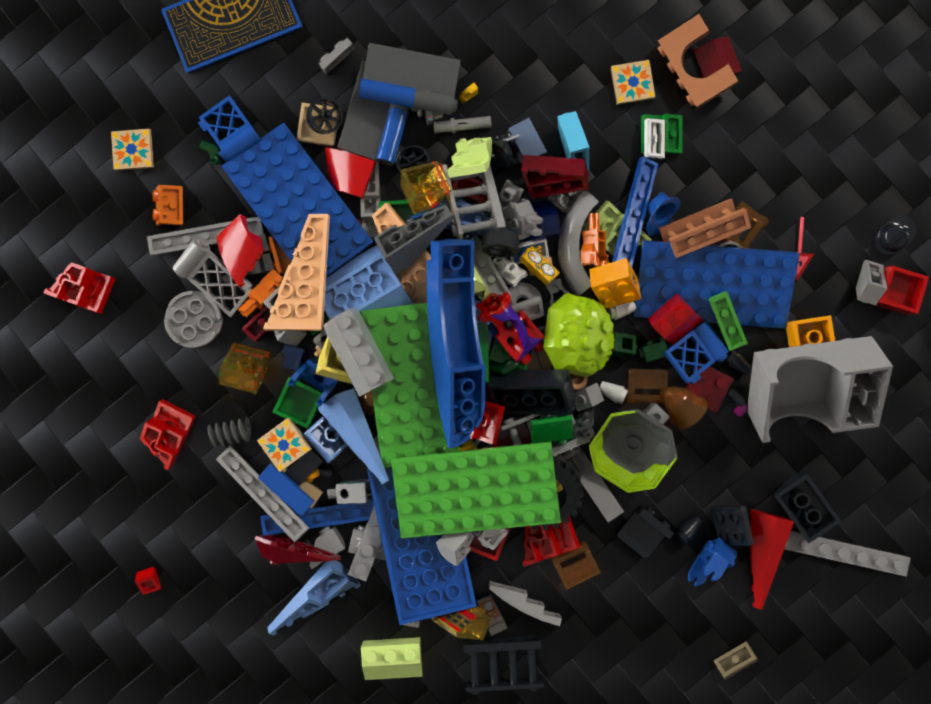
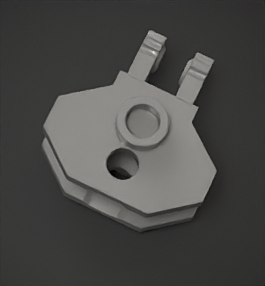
M521 199L519 203L510 202L504 210L506 228L510 231H515L519 240L528 238L530 235H542V229L537 228V224H541L543 218L537 216V212H534L529 200Z

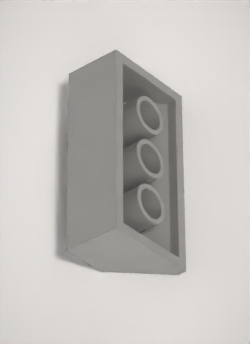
M357 307L349 308L322 326L359 397L394 379Z

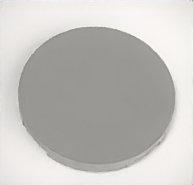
M186 291L175 296L168 304L164 319L165 329L170 338L177 344L188 348H200L210 344L219 335L223 324L221 309L203 292Z

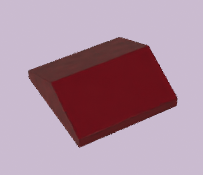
M728 36L714 39L692 51L703 78L712 75L728 64L734 75L742 72Z

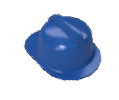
M661 192L648 205L650 219L646 227L647 234L655 236L660 233V227L669 223L680 207L681 202L678 197L670 198Z

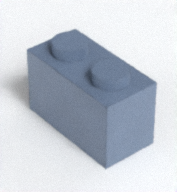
M530 118L508 129V133L520 135V137L509 140L510 145H514L517 150L515 152L516 157H522L523 159V155H546L547 151Z

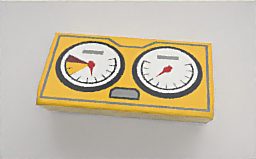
M533 246L519 259L546 286L560 273Z

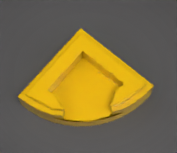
M471 84L460 94L459 100L462 104L478 94L476 84Z

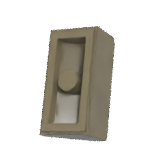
M744 642L713 661L724 680L754 664L758 659L748 643Z

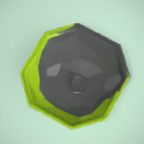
M639 409L610 414L589 444L594 472L627 493L655 489L678 458L672 430Z

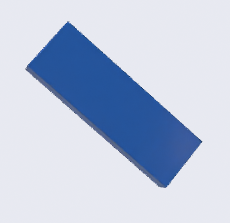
M270 463L258 477L300 516L315 502L285 473L279 472L273 463Z

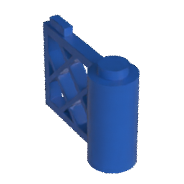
M230 95L199 117L201 121L198 124L205 133L209 131L221 149L219 154L225 162L231 161L261 141L259 135ZM231 103L233 106L232 113H223V108ZM212 115L218 116L216 125L208 124L206 119ZM222 117L230 118L229 127L220 126ZM234 119H242L245 124L240 128H233ZM219 130H227V137L220 141L218 138Z
M705 320L667 349L664 355L684 382L693 385L702 378L699 374L715 361L720 363L728 357L727 353L729 350L707 320ZM690 337L695 343L694 349L686 348L687 339ZM675 349L681 350V360L675 359L671 352ZM686 352L694 353L693 362L685 361ZM698 354L704 355L708 362L704 365L698 364ZM685 365L693 366L692 375L689 377L684 371Z

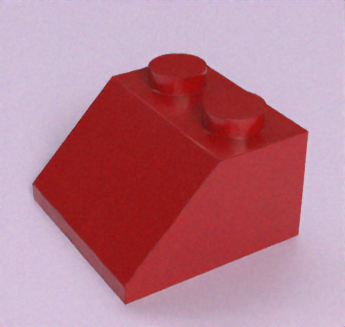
M678 293L648 318L651 326L673 345L703 321L699 314Z

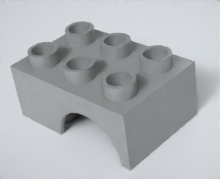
M872 336L854 339L846 338L839 341L804 344L796 347L754 352L747 413L762 443L770 442L769 429L773 423L789 416H803L815 419L826 425L832 433L879 427L893 365Z

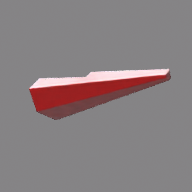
M749 509L750 528L754 544L750 545L751 574L753 575L752 591L754 592V603H752V606L762 610L794 521L786 517Z

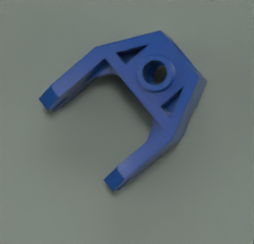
M319 357L315 359L309 358L293 374L288 385L293 387L301 378L305 379L323 392L316 403L320 407L330 397L339 380L315 374Z
M720 538L712 541L709 540L690 568L688 581L691 582L695 578L694 586H699L705 582L711 573V581L720 579L726 568L734 566L737 551Z

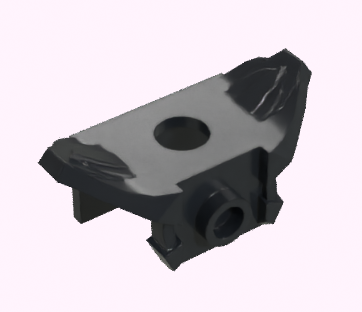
M509 132L492 137L490 161L492 171L498 170L500 167L507 169L515 166V163H522V157H512V152L507 142L520 137L519 134L512 135ZM494 149H495V150L498 152V154H499V159H498V160L494 157V154H493Z

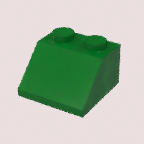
M559 415L529 420L532 443L556 441V444L568 443V439H573L572 415Z

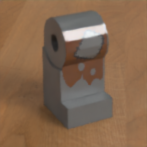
M491 594L477 600L491 636L507 629V624Z

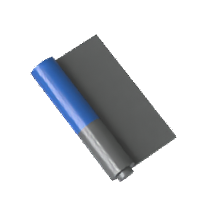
M369 43L364 75L360 84L359 98L451 115L452 111L456 112L458 100H454L461 60Z
M363 60L337 148L381 164L393 166L410 107L359 98L360 84L366 63Z

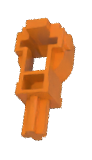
M590 213L588 215V230L582 231L581 263L582 266L595 268L610 262L608 254H606V231L600 230L599 213Z
M275 270L270 271L249 292V300L238 309L241 314L247 317L257 307L261 310L265 306L263 301L281 285L283 277Z

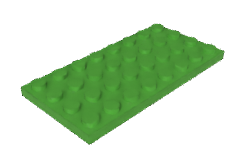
M427 303L361 311L371 335L394 376L393 380L372 390L380 456L384 468L392 467V458L460 451L459 446L448 448L444 434L432 368Z
M551 441L391 459L401 538L561 523Z

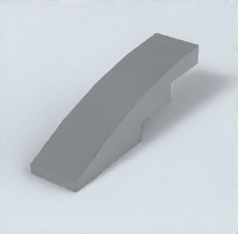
M379 162L375 164L364 199L361 198L362 227L372 240H375L374 237L379 235L372 217L379 209V201H381Z
M580 446L573 448L563 455L565 460L569 459L572 466L576 467L583 487L608 523L624 513L600 475L594 472L593 465Z
M489 581V589L508 604L541 621L560 626L561 615L544 610L543 602L527 598V590Z

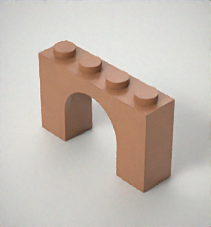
M700 14L659 39L660 46L657 47L663 57L667 55L670 61L667 63L672 74L675 72L678 74L679 79L676 81L682 90L686 88L689 93L686 96L691 106L695 105L697 109L739 83L729 64L706 78H694L685 72L683 67L685 52L691 45L710 34Z

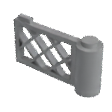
M194 238L173 265V270L177 275L187 278L230 318L249 297V292L253 290L251 288L253 285L244 277L243 281L245 284L242 288L247 292L244 295L237 296V284L228 272L224 262L210 251L209 243L203 238ZM209 258L215 263L216 269L208 270L207 261ZM198 273H204L205 283H201L195 276ZM209 273H217L218 283H210ZM221 273H227L230 276V282L223 283ZM211 286H219L220 296H215L212 293ZM223 286H231L232 296L224 295ZM225 299H233L234 308L232 310L226 306Z

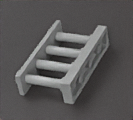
M443 165L442 173H440L442 176L440 183L444 180L449 191L447 198L450 211L454 217V225H451L453 236H457V239H463V233L489 228L505 231L506 225L491 166L489 165L486 172L449 178L447 165ZM474 177L482 178L483 184L481 186L452 190L451 181ZM483 194V196L486 195L487 197L486 203L457 208L455 198ZM483 211L491 213L492 218L489 221L465 225L460 223L459 215Z
M525 415L515 420L513 417L502 421L503 425H501L500 429L502 431L508 429L513 444L521 445L522 443L515 425L526 422L530 432L529 420L540 415ZM573 415V439H568V443L556 444V441H554L552 446L553 456L590 442V439L583 437L581 431L575 432Z

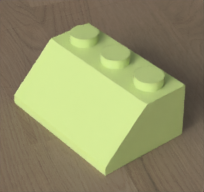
M420 637L363 641L361 645V658L365 680L423 676Z

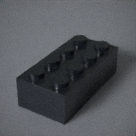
M515 370L508 375H502L493 371L487 386L493 403L505 406L504 414L572 415L576 401L569 370Z

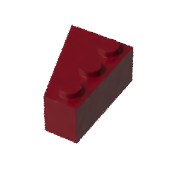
M523 155L522 174L531 199L588 190L589 173L585 159Z

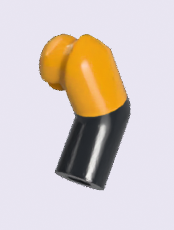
M319 465L305 481L313 482V479L319 476L330 480L333 470Z

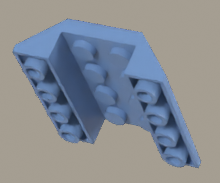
M378 245L352 259L326 278L324 310L330 320L349 308L357 307L362 316L361 311L414 304L395 272L384 259Z

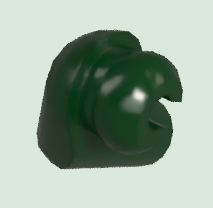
M202 140L199 149L209 153L210 163L212 165L221 164L223 158L219 154L220 148Z
M512 358L503 363L493 361L490 364L491 371L502 375H508L519 367V361L516 362Z

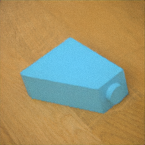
M576 111L557 116L558 130L566 158L585 159L587 169L589 170L590 147Z

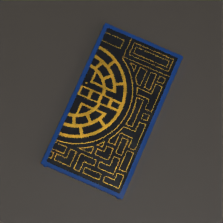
M183 0L161 9L187 74L303 28L292 0Z

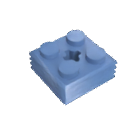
M324 416L303 434V437L327 463H330L348 446ZM333 433L334 436L329 439L327 435Z

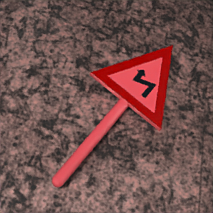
M804 217L800 218L797 250L800 256L796 281L799 280L814 255L801 253Z

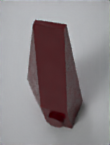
M281 534L258 535L255 537L262 557L270 560L269 563L274 565L341 560L340 555L301 541L294 542L290 537Z

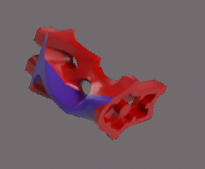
M491 292L484 301L475 305L482 313L478 317L479 320L484 323L491 321L496 326L498 334L495 337L507 354L516 362L520 361L522 364L527 365L532 359L528 354L531 349H534L537 353L544 349L543 339L545 336L522 310L519 311V315L515 313L511 305V296L508 292L501 295ZM511 321L512 327L505 328L504 323ZM508 337H511L513 340L511 344L507 343Z

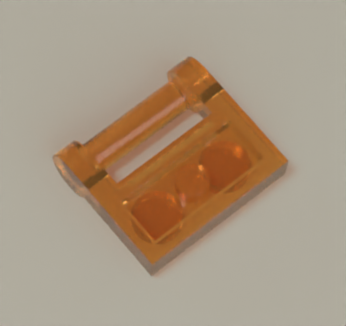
M741 201L735 210L746 209L749 221L751 222L754 219L757 223L743 241L739 239L742 232L726 239L738 243L741 248H750L749 245L763 226L769 223V219L760 215Z
M628 369L627 403L659 402L660 404H666L668 370ZM635 388L660 389V395L635 394Z
M585 541L580 543V548L551 557L566 590L601 573ZM583 552L585 553V558L564 568L561 567L560 563Z

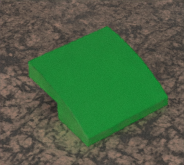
M644 114L641 116V154H644L645 119L647 118L665 120V155L682 154L683 115L664 114L660 116ZM657 124L656 153H658V124Z

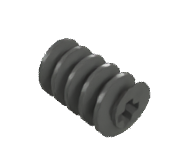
M248 418L245 419L244 424L241 419H238L237 425L231 420L230 426L223 422L222 428H220L218 423H215V429L211 425L207 427L209 439L215 448H218L220 444L222 446H227L228 443L233 445L235 441L238 444L242 443L243 440L249 442L251 438V425Z

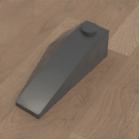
M444 205L424 213L422 218L415 221L411 218L407 220V224L397 227V225L391 226L374 237L386 262L395 274H398L416 261L431 244V241H434L454 217L448 207Z

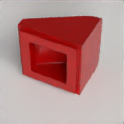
M155 567L136 573L135 583L142 595L161 589Z

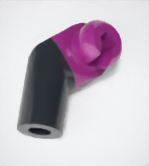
M731 389L727 396L736 403L737 407L734 409V413L738 417H742L748 411L746 400L735 389Z

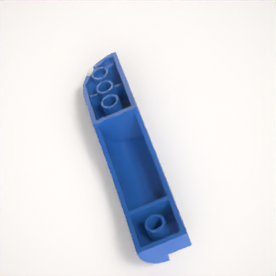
M466 239L431 241V260H427V313L431 360L440 416L448 448L457 447L471 438L469 435L475 428L479 427L485 410L486 365L483 364L476 321L474 240Z

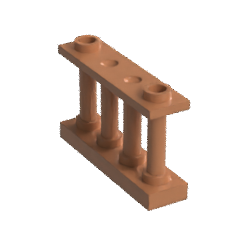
M728 199L659 228L663 242H670L673 254L678 258L750 229L751 225L746 209L742 208L736 211L733 200Z

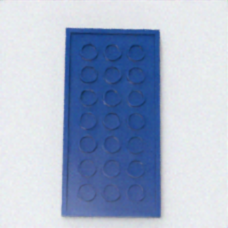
M282 123L262 137L260 142L221 166L291 262L309 214H328L330 216L326 278L374 244L373 240L285 123Z
M643 240L638 272L641 299L635 301L636 309L633 312V316L649 318L678 293L699 314L703 321L707 320L708 323H717L708 298L727 291L740 325L786 329L800 254L789 251L708 245L676 258L670 242Z
M392 467L384 468L389 479V483L382 485L373 472L367 469L399 625L477 607L466 557L458 566L448 562L441 555L436 544L443 534L401 538Z

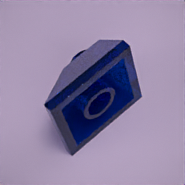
M551 198L550 201L546 199L530 202L534 212H537V216L543 218L542 223L537 224V228L542 229V235H530L528 238L521 239V241L526 242L559 236L561 229L553 199Z

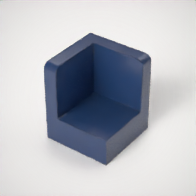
M285 344L283 350L285 357L282 366L297 371L303 365L306 349Z

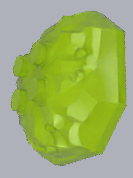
M566 293L548 308L543 348L555 370H569V374L581 377H589L598 370H601L612 355V349H614L615 345L613 323L610 319V314L606 312L603 304L594 299Z

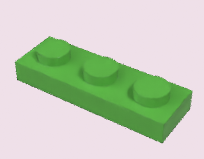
M724 291L708 298L728 350L731 351L748 344L728 292Z

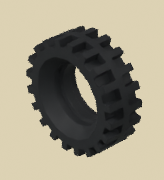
M558 453L557 456H553L556 480L563 487V494L559 500L561 522L564 521L567 524L570 522V515L575 517L578 514L576 508L582 506L581 497H584V492L576 467L572 466L569 459L565 461L563 456ZM559 523L540 525L543 526V530H548L549 525H554L555 529L559 528ZM538 525L532 526V529H537Z

